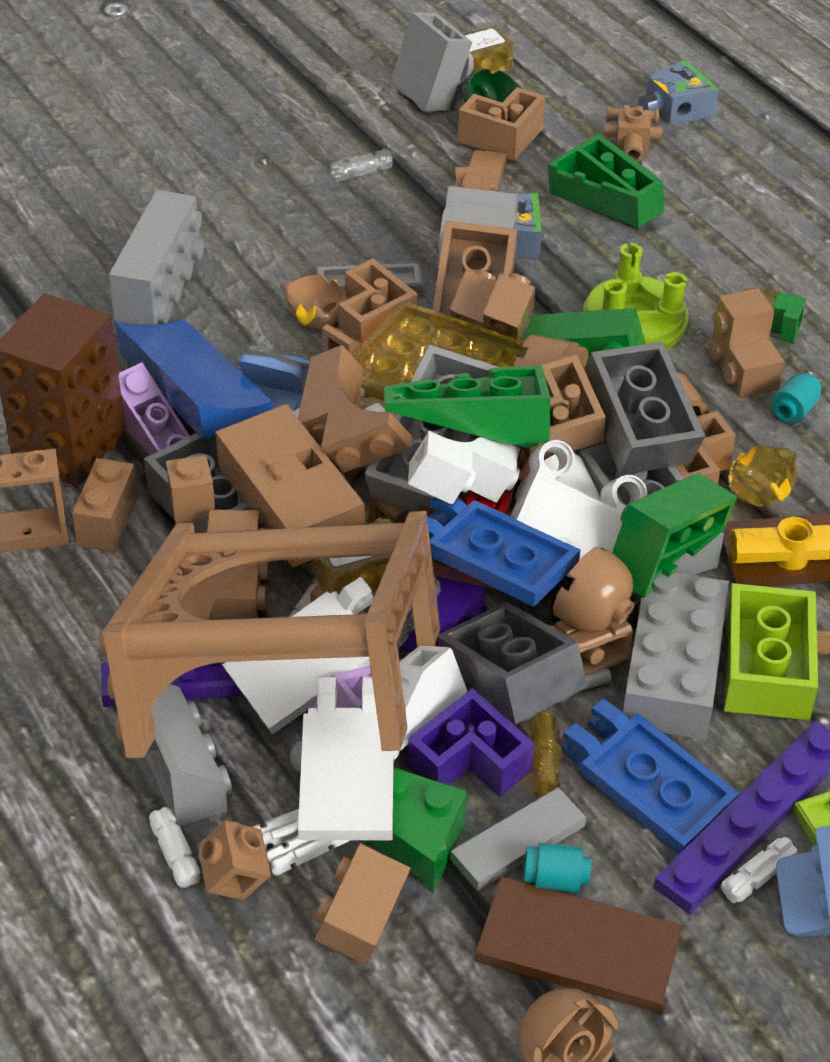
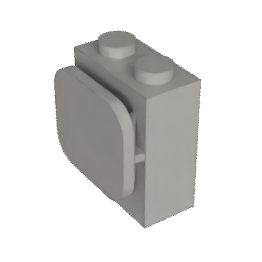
M412 12L391 82L401 90L400 93L411 98L418 104V108L421 111L431 114L435 111H449L452 102H459L463 98L461 86L473 70L474 61L472 54L469 52L472 41L437 13Z
M448 186L438 243L437 270L439 268L446 220L515 229L519 205L518 195L515 193Z

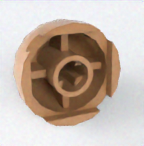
M594 547L574 566L569 575L575 579L569 591L561 587L553 606V614L580 631L594 633L607 629L615 621L621 624L626 620L634 607V603L630 601L633 592L632 575L627 566L613 553L603 547Z
M554 989L540 996L524 1014L518 1030L519 1053L523 1062H608L615 1047L609 1042L611 1027L618 1032V1022L613 1011L591 995L579 989Z

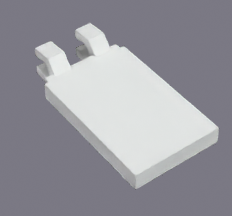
M359 577L345 586L339 595L336 591L331 594L327 591L291 617L358 614L372 603L374 597L371 594V588L362 577ZM369 657L225 662L223 667L273 735L312 706L317 698L318 677H331L333 674L370 666Z
M318 677L317 708H308V713L303 715L298 819L299 840H393L394 751L381 750L372 677H363L362 708H337L336 677Z

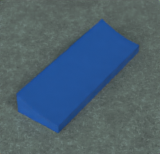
M185 319L154 325H138L114 321L121 354L133 366L141 362L144 364L168 403L203 439L215 436V431L274 409L272 400Z

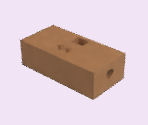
M287 404L215 431L218 466L249 509L259 511L260 524L263 527H267V529L365 525L363 501ZM313 559L287 561L294 568Z

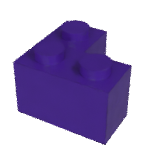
M472 688L408 738L407 767L416 775L446 785H450L470 769L501 797L532 771L535 743Z

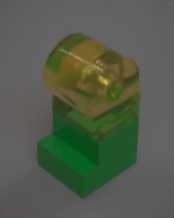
M746 288L744 290H741L740 292L757 288ZM760 289L774 309L771 332L781 334L780 341L794 344L802 325L806 298L768 289Z

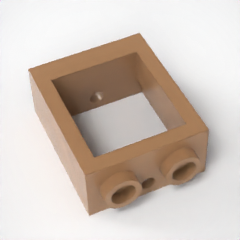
M56 448L0 455V488L50 482L54 506L0 513V553L69 544L67 518Z

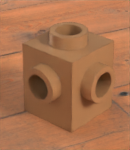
M224 820L198 844L199 860L202 866L206 892L245 900L271 877L261 829Z

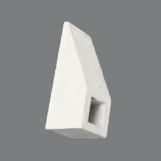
M420 645L399 662L408 726L401 750L408 744L410 736L468 692L453 651L449 647ZM394 751V759H396L399 751Z

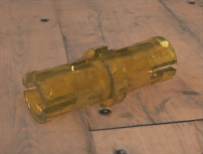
M540 711L530 719L531 741L535 743L532 763L533 793L536 792V795L539 797L548 794L558 787L561 789L559 763L563 756L562 747L557 743V716L554 717V713L549 711Z

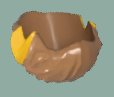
M306 275L284 284V292L291 316L302 325L311 329L322 330V327L326 324L330 326L339 324L338 304L347 300L348 296L346 290L337 282V279H332L329 283L323 275Z

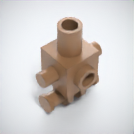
M624 105L623 109L607 106L606 122L617 121V125L604 124V137L616 138V147L636 162L641 161L643 155H648L649 140H662V127L651 126V123L658 125L659 109L643 110V106L630 108V105Z

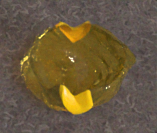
M757 446L752 447L746 454L739 453L736 461L732 462V467L729 468L730 475L728 478L732 492L739 500L755 506L769 505L778 501L782 502L790 494L797 481L796 452L786 448Z

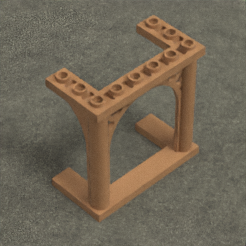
M426 511L409 512L405 523L195 533L193 523H177L164 540L160 549L152 557L144 572L140 574L139 579L131 591L128 592L118 610L115 611L107 626L100 633V651L103 657H107L110 670L107 682L108 694L111 699H115L118 713L115 722L116 736L119 741H123L126 758L145 757L156 737L152 714L154 703L161 692L172 681L192 669L221 662L369 657L381 750L400 751L408 726L397 642L411 604L417 647L420 645L435 646L440 631ZM391 555L367 614L210 620L212 607L222 588L236 575L255 565L279 560Z

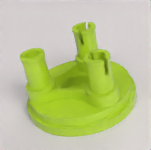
M625 243L620 247L619 267L614 273V278L600 283L591 291L584 303L583 311L636 308L646 344L663 342L666 349H669L680 342L687 331L689 315L684 301L687 278L678 272L666 274L664 282L642 276V273L639 271L643 253L641 246L630 243L628 254V246Z

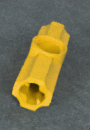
M788 517L783 519L778 527L731 529L730 554L732 563L775 562L783 569L794 571L805 567L808 560L830 559V525L812 526L810 522L803 518Z

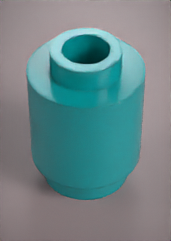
M800 373L790 377L771 398V409L775 416L788 424L799 423L820 400V382L809 373Z
M542 842L538 843V847H526L523 882L534 884L535 888L569 893H579L581 884L589 885L591 857L583 856V847Z

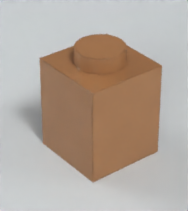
M201 455L166 461L169 496L175 524L209 519V511L215 510L213 482L207 456Z

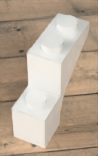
M428 431L409 462L408 484L450 504L454 503L461 491L466 493L468 490L497 503L505 490L510 491L518 480L520 469L517 468V458L520 448L516 444H506L484 437H479L472 442H458Z

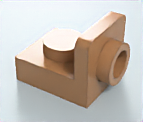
M489 165L455 167L456 187L491 191Z

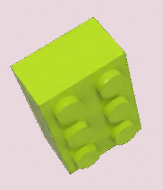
M732 583L725 619L724 712L810 720L818 691L816 591Z

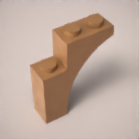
M343 345L311 357L298 419L321 449L345 473L410 449L412 436L391 412H375L362 409L361 385L364 368Z

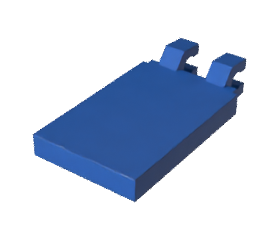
M435 496L430 500V506L437 509L429 517L427 516L432 558L533 607L579 562L581 549L474 500L467 506L458 498H456L453 504L447 503Z
M604 698L592 707L591 713L594 716L588 722V726L604 739L601 743H599L595 736L577 723H574L563 733V738L566 741L561 744L560 750L580 768L579 773L678 854L740 794L640 714L637 713L629 720L621 710Z

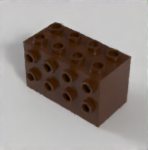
M43 293L17 319L16 323L7 333L0 338V397L3 417L5 419L11 454L56 448L61 482L79 487L90 474L96 458L102 459L108 451L113 450L118 439L125 432L112 315Z

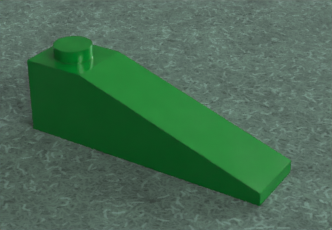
M542 365L489 369L488 377L476 379L471 378L468 373L456 374L455 379L446 384L426 379L384 386L385 411L506 444H516L520 447H534L539 443L550 441L551 398Z

